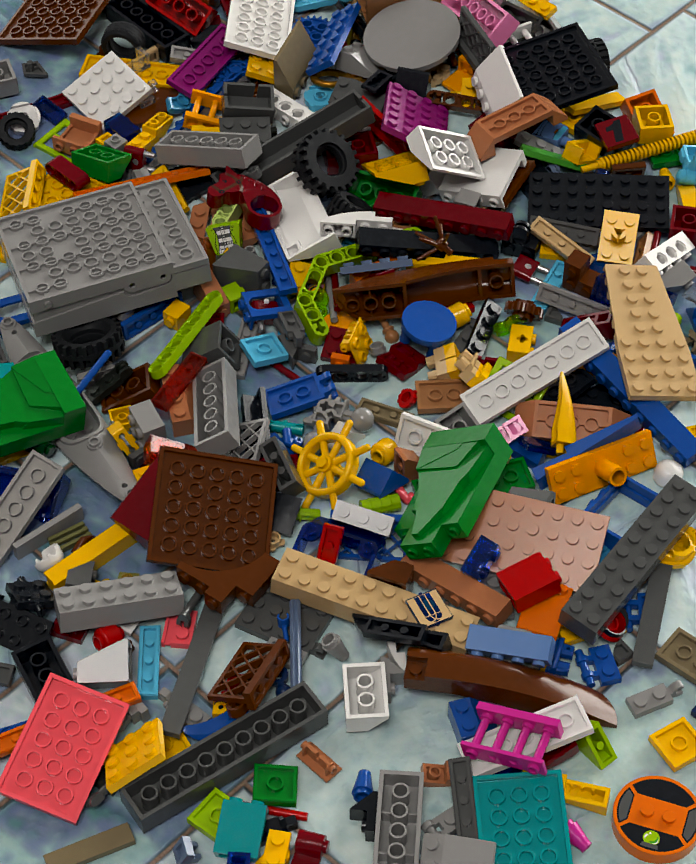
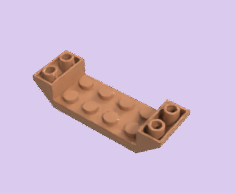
M532 93L475 121L467 135L471 136L479 161L483 162L496 155V143L545 119L555 126L567 120L568 116L548 98Z
M535 399L520 402L516 405L515 416L519 414L529 430L521 437L530 443L531 439L551 440V428L555 418L557 402ZM572 403L575 417L576 441L631 416L613 407Z

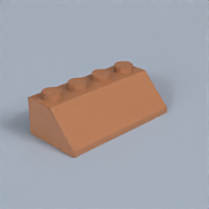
M174 364L168 373L160 378L174 437L194 434L192 372L194 371L179 364Z

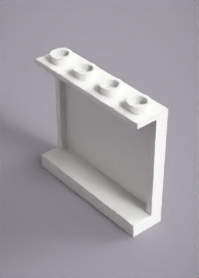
M495 148V156L480 162L486 177L484 180L446 173L438 188L442 201L453 203L455 195L459 194L461 188L481 193L482 206L505 208L503 197L518 167H525L527 164L523 150Z

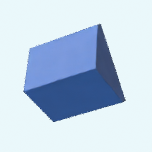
M366 458L357 477L365 481V485L359 487L354 484V486L381 499L407 484L409 478Z

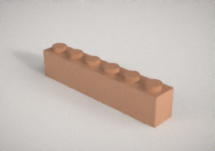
M405 555L401 559V562L404 561L414 565V581L422 588H427L431 591L436 589L441 598L449 600L456 607L463 608L467 613L480 617L487 625H493L498 628L513 612L511 599L436 557L410 560Z

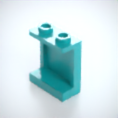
M230 797L229 800L223 799L213 853L215 857L255 863L261 857L260 848L266 815H268L269 809L267 805H264V802L257 800L247 803L242 802L243 800L237 797Z

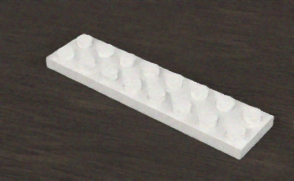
M590 317L459 396L479 424H487L520 402L525 401L558 381L561 371L564 373V376L568 375L608 351L610 346Z

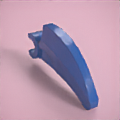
M227 711L208 721L184 726L183 733L200 741L237 718H230Z

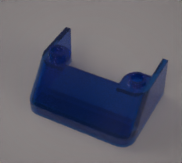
M318 516L302 526L292 548L303 553L308 542H314L321 538L325 522L344 527L341 545L357 550L362 559L369 561L364 573L367 576L369 569L379 566L386 550V541L381 535Z

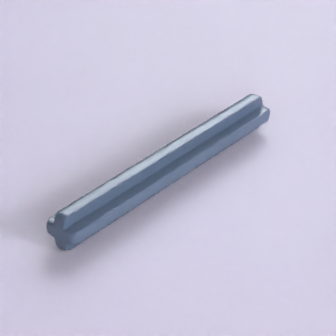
M291 599L289 601L291 688L302 682L301 601L299 599Z

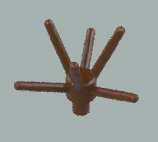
M436 215L434 216V221L440 238L435 241L415 231V235L420 237V241L435 247L416 258L417 261L436 251H444L448 256L453 253L447 242L450 234L447 233L445 237L443 236V226L441 223L439 224Z

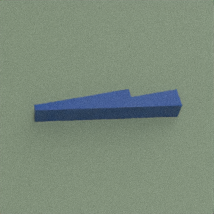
M637 415L630 416L565 446L564 448L567 453L532 468L531 470L540 489L543 490L548 487L544 468L632 435L642 428Z

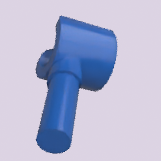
M286 613V619H280L278 614V627L282 628L283 637L286 639V642H289V614Z

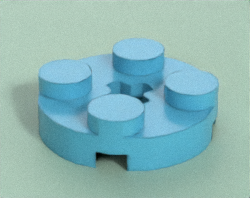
M310 86L309 90L304 92V102L309 107V110L316 112L328 105L334 88Z

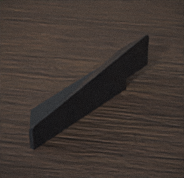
M352 614L354 623L363 637L423 646L440 652L452 649L448 633L431 631L425 624Z

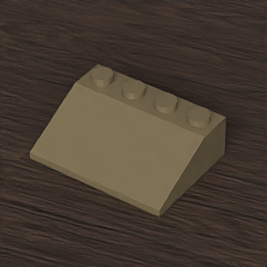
M299 20L273 60L274 87L293 100L300 96L301 89L306 86L307 79L310 76L305 71L313 57V52L316 50L306 29Z

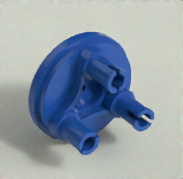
M426 300L413 302L403 311L401 318L402 332L399 340L403 344H409L412 340L419 345L427 346L426 357L434 355L433 349L443 346L454 336L457 328L455 316L448 308L437 302Z

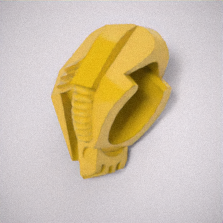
M689 527L660 563L673 565L672 569H680L692 562L693 558H695L694 556H696V529Z

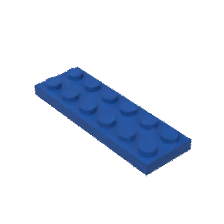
M358 2L348 4L344 9L336 10L331 15L332 18L328 22L327 28L323 32V36L318 42V47L313 52V57L305 71L309 76L335 64L361 9V5Z

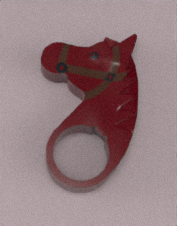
M226 166L225 172L219 174V181L208 188L206 203L209 207L220 208L224 204H238L241 206L246 222L251 227L258 230H272L279 225L282 203L277 194L265 184L248 176L236 174L229 166ZM256 208H263L271 211L273 214L263 215L254 210Z

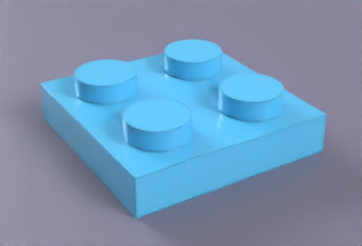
M274 332L240 339L239 346L254 368L288 361L289 354Z

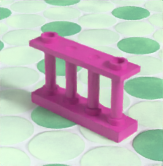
M479 701L476 710L481 722L472 743L461 740L460 745L464 756H470L472 760L480 759L525 770L533 775L541 774L546 776L547 769L542 758L550 738L561 739L564 733L561 720ZM489 724L501 725L492 747L480 745ZM510 728L521 730L513 752L501 750ZM529 734H541L542 737L534 756L521 755Z

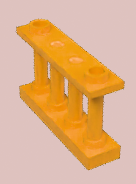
M193 89L190 103H193L194 106L192 112L186 110L183 127L191 129L192 125L219 127V119L215 118L217 110L222 111L221 96ZM200 106L210 108L208 116L198 114Z

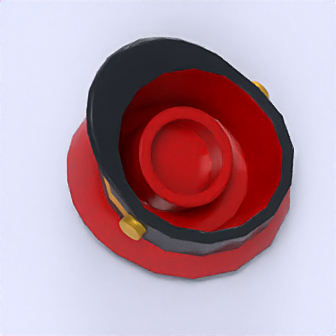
M624 607L601 634V637L605 640L617 642L627 632L629 618Z

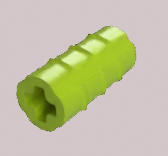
M398 493L388 494L381 499L375 497L359 500L360 507L379 513H392L400 511L402 508Z

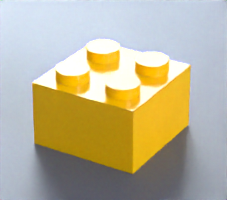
M668 104L634 106L632 125L640 137L638 144H648L673 137L674 124Z

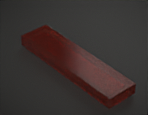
M191 351L151 399L154 407L168 412L205 366L207 358Z

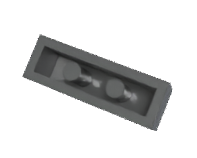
M274 435L259 445L265 461L278 464L276 484L281 493L297 496L306 490L284 443Z

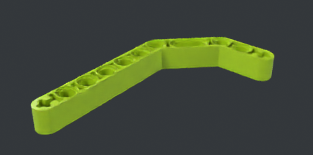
M410 227L403 229L409 231H422L418 227ZM352 244L318 254L314 257L294 304V310H296L312 344L317 346L324 344L329 332L328 325L314 301L324 276L340 272V267H343V263L354 262V265H361V261L364 260L378 261V256L356 255V245ZM309 279H315L318 283L314 291H309L305 287Z

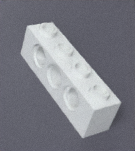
M274 88V119L289 128L314 113Z
M681 231L645 254L634 265H655L661 276L681 260L688 259L692 255L691 251L695 246L684 232Z

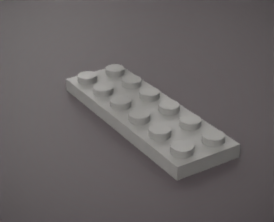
M33 449L0 496V567L12 551V544L20 539L66 471L62 466Z

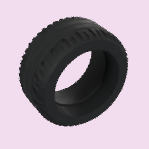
M116 21L105 29L101 39V48L105 55L113 51L119 58L138 60L145 48V37L137 26L125 21ZM113 38H123L129 41L133 48L122 47Z

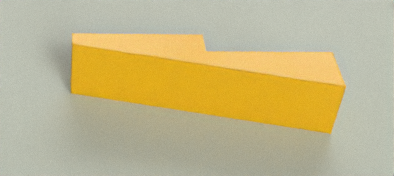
M562 774L565 803L606 816L611 788L569 780L566 774Z

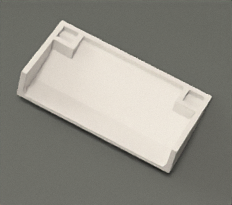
M291 172L268 185L277 194L282 203L280 223L274 228V231L289 262L314 258L318 254L343 247L334 232L326 236L320 235V219L326 218L328 215L318 194H310L311 190L309 188L304 189L302 187L304 185L302 180L297 181L296 178L299 177L297 172ZM266 210L268 215L273 214L271 211Z

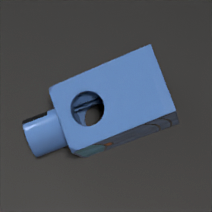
M547 119L543 120L532 133V135L559 148L565 147L567 141L574 140L568 137L569 128L562 123L553 126Z

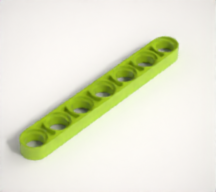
M212 291L204 297L150 365L148 371L153 379H160L168 373L223 302V297L219 291Z

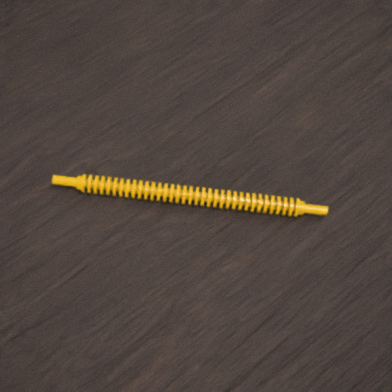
M696 130L607 155L603 158L600 157L595 163L580 167L581 173L596 169L608 170L613 164L630 163L682 148L683 145L696 144Z

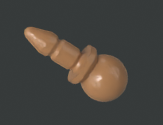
M386 319L379 320L384 329L382 333L385 334L386 342L390 344L396 343L399 340V334L394 330V326H390Z

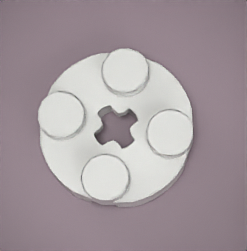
M18 102L11 107L8 113L22 112L25 115L27 114L33 121L35 131L39 129L41 117L36 106L30 105L28 102ZM14 124L10 126V129L16 135H24L25 129L22 125Z

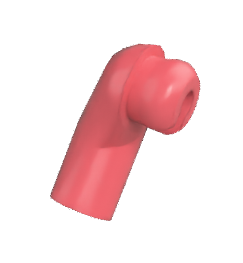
M403 486L395 490V493H398L402 502L409 505L414 493H407Z

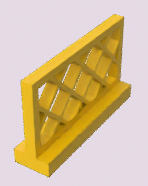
M38 159L32 160L30 167L6 176L0 206V217L7 216L9 213H18L22 209L25 211L40 206L46 169Z

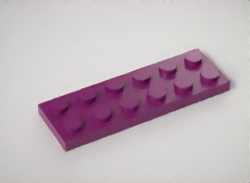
M221 23L169 76L166 84L190 99L193 89L203 91L240 52L239 50L223 46L226 25Z

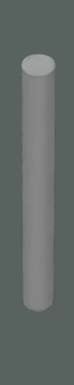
M331 275L324 276L331 322L336 323L338 317L337 312L334 310Z

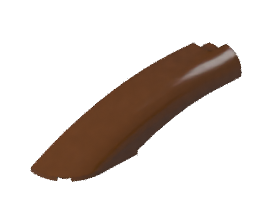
M409 647L403 678L404 688L471 697L530 713L577 695L589 720L599 721L603 727L617 728V716L611 702L595 689L570 679L521 664L484 656L451 651L440 652L417 647Z

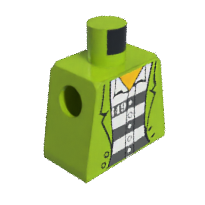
M241 219L207 226L206 233L216 255H223L234 244L243 248Z

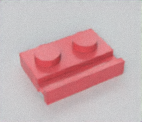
M192 610L190 613L191 624L189 628L184 627V622L181 626L176 624V619L179 615L166 617L161 640L162 647L167 645L171 646V648L188 649L196 629L198 611Z

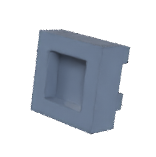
M182 836L172 848L176 864L198 863L202 858L201 854L194 853L198 843L191 841L190 836Z

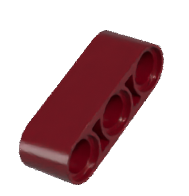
M61 155L45 164L48 174L73 192L82 190L91 183L90 177L86 172Z

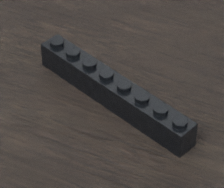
M358 227L355 235L356 255L379 256L382 258H397L398 256L408 255V259H416L435 247L420 241V237L415 235V231ZM417 231L435 241L440 238L436 232ZM450 234L447 240L448 246L453 250L451 255L474 258L493 257V259H498L499 257L498 240L494 238ZM436 251L427 257L445 258L446 253L444 251Z

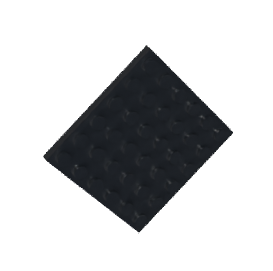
M577 22L503 48L524 97L535 93L548 98L559 109H563L618 89L617 81Z

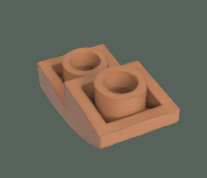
M447 760L444 765L422 763L420 768L421 772H424V787L451 786Z

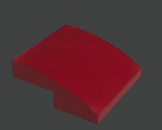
M398 342L391 345L389 352L377 356L376 363L386 365L390 373L404 381L426 366L425 358L427 357L410 345Z

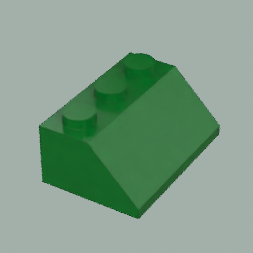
M97 143L71 152V159L74 165L86 172L89 177L104 181L107 184L113 183L114 180L122 177L132 158L130 153Z

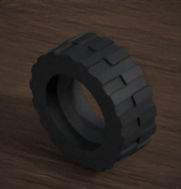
M10 112L0 119V141L3 146L12 151H22L32 145L35 139V126L27 114ZM14 124L22 125L25 129L24 135L19 139L10 137L8 134L10 126Z

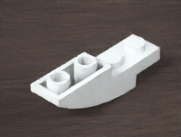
M372 211L336 214L320 219V235L326 236L334 232L337 237L355 238L358 227L392 229L393 218L375 216L376 212Z

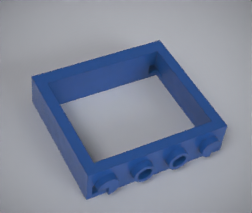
M627 476L625 483L621 486L616 487L609 483L606 489L603 488L599 492L595 500L592 499L588 503L584 511L599 514L619 493L647 508L658 493ZM608 529L604 545L612 550L622 537Z

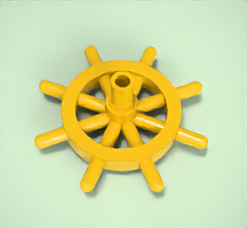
M317 420L316 428L318 435L312 438L304 448L296 444L291 446V450L299 454L297 471L306 487L305 491L308 492L301 505L302 508H309L314 498L317 497L330 499L331 509L334 510L338 499L337 496L346 491L352 483L359 487L365 485V481L357 477L356 474L359 467V455L369 452L371 446L365 444L356 448L353 442L347 438L353 426L352 420L346 421L340 434L325 432L323 421ZM329 443H334V445H333V447H332V449H331V451H330V453H329L328 445H327V444H329ZM343 446L346 453L337 456ZM319 449L321 450V456L315 454ZM311 461L316 463V466L309 469ZM346 462L345 468L341 466V463ZM318 474L314 483L312 484L310 477ZM335 476L339 478L337 482H334ZM326 477L327 488H320Z

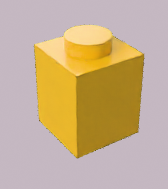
M175 299L163 311L164 324L168 328L178 331L191 315L190 305Z

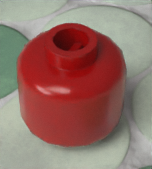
M117 625L99 627L95 630L92 641L95 648L100 651L122 640L125 634L123 629Z

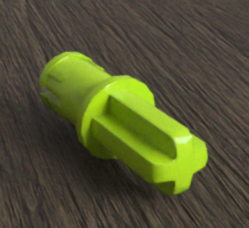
M300 506L296 520L299 522L301 520L318 521L321 516L320 509L302 508Z

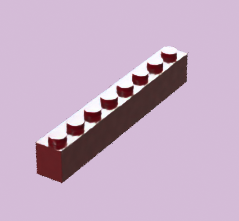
M379 191L373 205V211L376 212L375 216L392 217L393 221L397 223L437 229L434 221V216L436 215L439 224H442L445 231L460 232L462 234L470 233L479 237L494 238L496 240L509 241L515 225L513 213Z

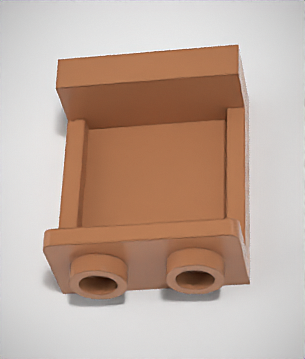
M72 112L69 116L70 125L60 137L56 135L52 137L53 149L71 155L72 151L94 144L95 139L103 135L101 121Z

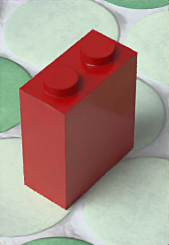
M540 552L496 573L499 587L505 596L511 599L512 606L517 613L562 591L560 585L562 578L558 571H553L547 557L544 558Z

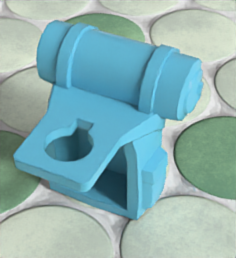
M683 145L678 153L682 169H679L676 173L677 184L696 186V146Z

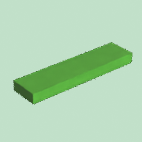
M521 143L520 150H523L527 157L580 172V167L585 166L576 165L563 158L561 154Z

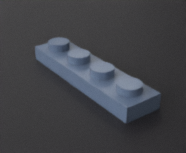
M408 255L398 256L397 260L390 261V258H381L377 263H372V260L361 261V265H354V262L343 263V267H340V274L413 266L412 258L408 259Z

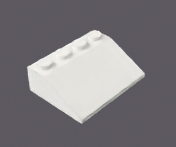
M498 45L475 69L474 75L471 78L472 86L475 87L477 98L480 100L482 111L485 112L486 116L524 97L503 46Z
M418 125L406 137L411 153L430 170L480 180L486 179L471 136Z

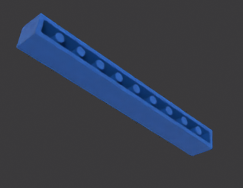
M577 316L559 328L558 335L582 321ZM610 350L583 365L588 372L591 371L598 383L608 389L612 397H616L621 402L622 407L626 411H629L632 415H637L640 424L651 431L652 437L659 441L660 446L665 451H668L676 462L686 468L696 461V437L660 401L628 400L618 359Z

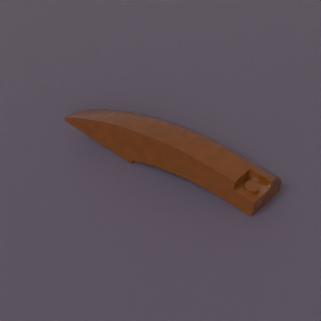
M493 257L446 262L368 278L332 289L338 307L352 318L359 319L361 317L362 321L402 318L404 309L416 301H433L443 306H450L457 302L467 303L486 300L488 297L490 299L516 297L514 262L512 258L493 259Z

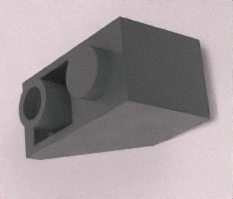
M89 561L69 569L65 586L69 587L95 582L97 570H93L95 562Z

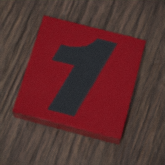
M626 114L594 124V129L607 152L639 142L640 140Z

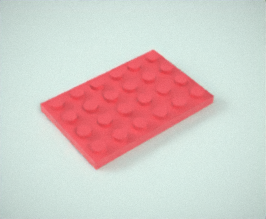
M50 672L0 777V794L68 823L77 825L86 801L92 792L108 753L127 715L130 704Z

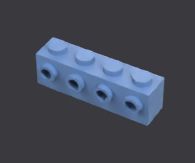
M470 624L465 649L472 655L488 656L499 660L507 659L511 660L512 663L524 665V662L532 663L534 667L545 668V666L552 665L556 641L553 636Z

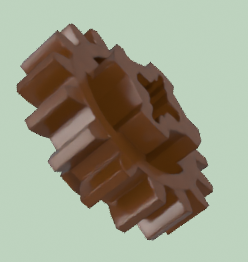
M518 298L513 301H506L504 312L512 315L517 321L532 323V321L543 319L544 309L536 307L533 301Z

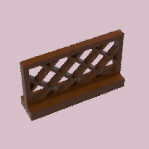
M278 639L275 644L243 642L208 693V701L246 704L248 710L255 711L290 658L286 639ZM246 650H254L244 655ZM270 651L268 654L262 656L263 653ZM256 656H259V658H257V659H255V660H253V661H250V662L248 661L249 659H252V658H254V657H256ZM243 662L246 663V664H243V665H241V666L235 668L236 665H238V664H240V663H243ZM260 665V667L256 669L252 668L254 666ZM250 669L249 672H247V673H245V674H243V675H239V673L244 672V671ZM236 675V678H233L226 682L228 678ZM252 678L251 681L244 683V680ZM238 683H241L240 686H237V687H235V688H233V689H230V687H232V686H234V685H236V684H238ZM227 689L226 692L217 694L218 692ZM243 691V696L235 695Z

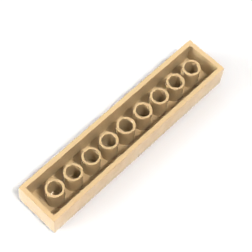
M288 547L271 578V593L290 600L299 599L301 604L353 623L352 614L355 613L420 624L407 603V600L414 598L428 621L434 620L427 612L428 610L430 614H434L432 607L435 612H439L436 613L437 618L442 617V613L434 600L428 599L429 604L423 596ZM446 605L452 616L441 621L436 619L434 621L436 623L429 625L428 629L449 634L452 649L448 651L468 654L465 645L470 624L478 625L480 617Z

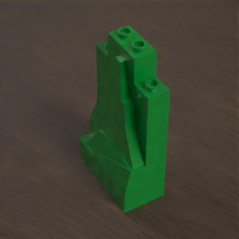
M55 350L33 356L11 366V370L3 378H0V457L84 430L86 405Z
M494 423L431 432L422 448L416 466L418 471V489L394 529L402 540L400 547L410 560L442 557L451 539L469 536L513 453V450Z

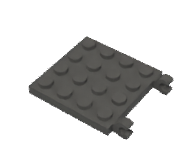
M271 586L253 607L247 604L234 623L235 628L267 642L271 636L277 639H284L282 628L278 627L277 615L279 614L280 619H286V613H288L290 617V599L271 593ZM301 604V650L307 652L308 657L311 654L323 660L327 652L323 650L322 644L318 643V641L334 618V615ZM290 626L288 627V644H290Z

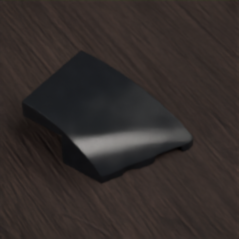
M275 492L272 531L287 537L291 536L303 500L302 498Z

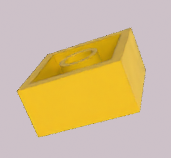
M131 405L108 410L110 422L119 420L127 432H129L131 426L127 416L129 415L128 407Z

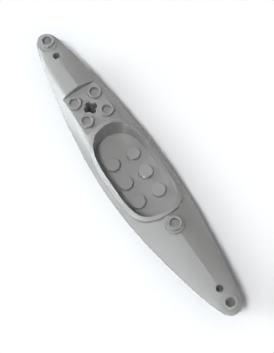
M5 317L1 320L0 331L10 361L14 362V365L47 352L15 319ZM71 378L73 384L77 387L78 384ZM82 391L80 396L86 405L84 430L56 439L55 446L81 472L111 495L123 501L137 483V480L123 452L117 446L118 443L106 429L108 425Z

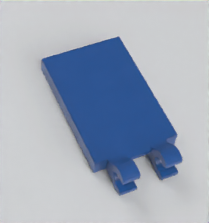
M326 371L318 376L315 372L266 389V400L273 420L317 406L320 400L328 398L330 394L332 399H335L338 393L330 371Z

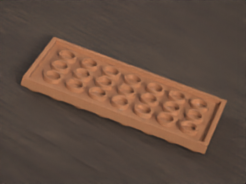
M492 490L469 536L451 539L443 556L436 558L444 562L496 574L540 552L544 558L547 557L553 571H558L562 578L560 584L573 588L575 593L599 565L610 516Z

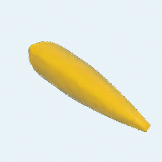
M562 371L559 378L556 413L551 428V447H556V455H563L564 447L576 442L573 405Z

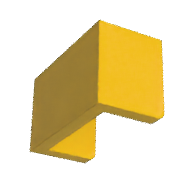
M587 139L567 141L562 157L576 165L592 164L598 160L602 148Z

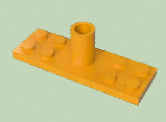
M648 429L642 430L544 468L549 491L556 492L555 504L564 503L605 487L609 483L616 487L621 486L625 483L627 476L630 477L656 467L657 460L651 431Z

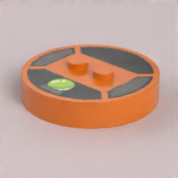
M645 776L635 779L625 785L615 799L611 819L613 833L623 849L639 860L654 864L678 861L687 856L696 846V797L683 784L667 777Z

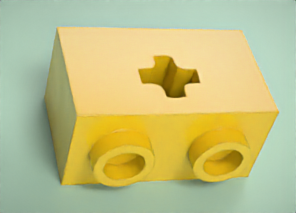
M511 325L507 360L515 362L534 350L531 347L536 344L537 334H533L534 326Z

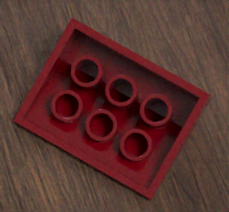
M158 457L154 459L110 517L111 520L146 549L148 546Z

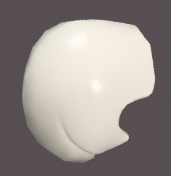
M664 459L657 463L653 473V480L657 485L664 488L675 474L683 479V468L675 460Z
M54 543L42 551V560L35 559V568L40 572H45L64 559L63 551L58 543Z

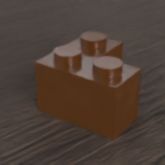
M575 249L564 262L562 288L594 301L604 288L605 275L589 269L591 256Z

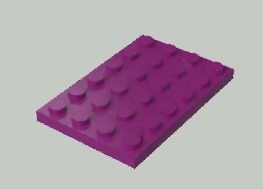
M389 82L386 89L381 130L407 142L406 137L418 125L447 131L449 110L442 105L437 106L433 104L429 98H423L413 90L403 88L399 83Z

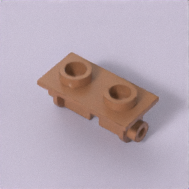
M304 741L301 744L302 751L296 757L326 783L342 770L339 765L312 742Z

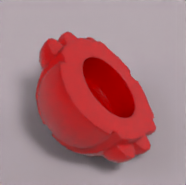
M408 388L403 389L398 395L397 403H399V406L403 409L414 406L417 401V391Z

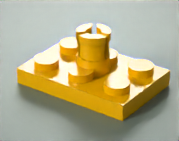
M604 210L596 262L632 265L640 214Z

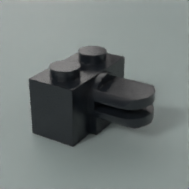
M520 220L515 223L509 241L501 240V253L514 257H519L520 254H523L535 260L541 247V240L530 233L531 226L528 222Z

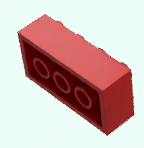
M201 0L145 1L195 37L210 26L218 13Z

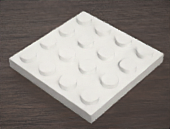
M110 51L62 91V94L85 117L101 121L103 134L153 93L152 88L113 51Z

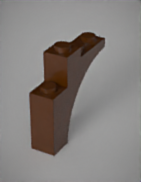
M264 553L252 563L236 569L224 571L204 570L181 561L176 566L178 580L182 584L191 586L201 595L204 594L206 606L222 614L235 597L240 602L247 603L253 607L271 586V578L280 561Z

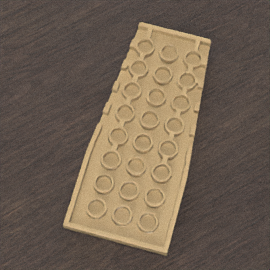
M605 264L603 271L606 278L604 281L608 288L607 299L610 300L609 312L613 318L611 322L612 329L615 330L616 355L628 400L696 401V370L692 356L657 266Z

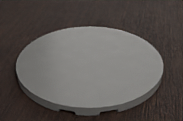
M406 0L384 8L370 20L364 31L363 44L368 58L375 65L386 68L387 71L397 73L398 66L425 71L444 62L447 56L456 50L459 44L461 28L456 14L447 6L432 0Z

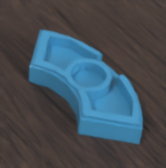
M178 92L176 97H167V112L171 114L184 113L190 109L193 103H190V98Z

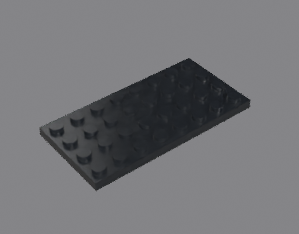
M530 172L528 223L530 222L531 215L602 229L604 210L640 214L637 232L649 231L655 233V231H660L661 233H669V176Z

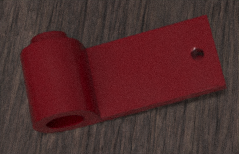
M300 829L297 834L295 853L291 864H320L323 853L327 854L330 841L327 840V836Z

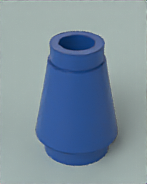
M362 769L358 772L352 789V795L356 802L361 801L373 792L371 772L369 770Z

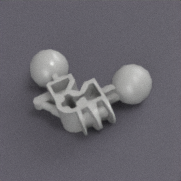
M330 394L328 399H322L317 403V408L312 415L303 418L304 425L312 426L313 431L305 435L302 446L304 448L312 438L318 435L316 428L317 420L323 421L325 432H330V421L332 420L335 425L338 421L352 420L354 429L367 431L374 424V415L371 410L365 407L349 411L348 398L341 402L340 396L332 400V395ZM319 449L315 454H321V450Z

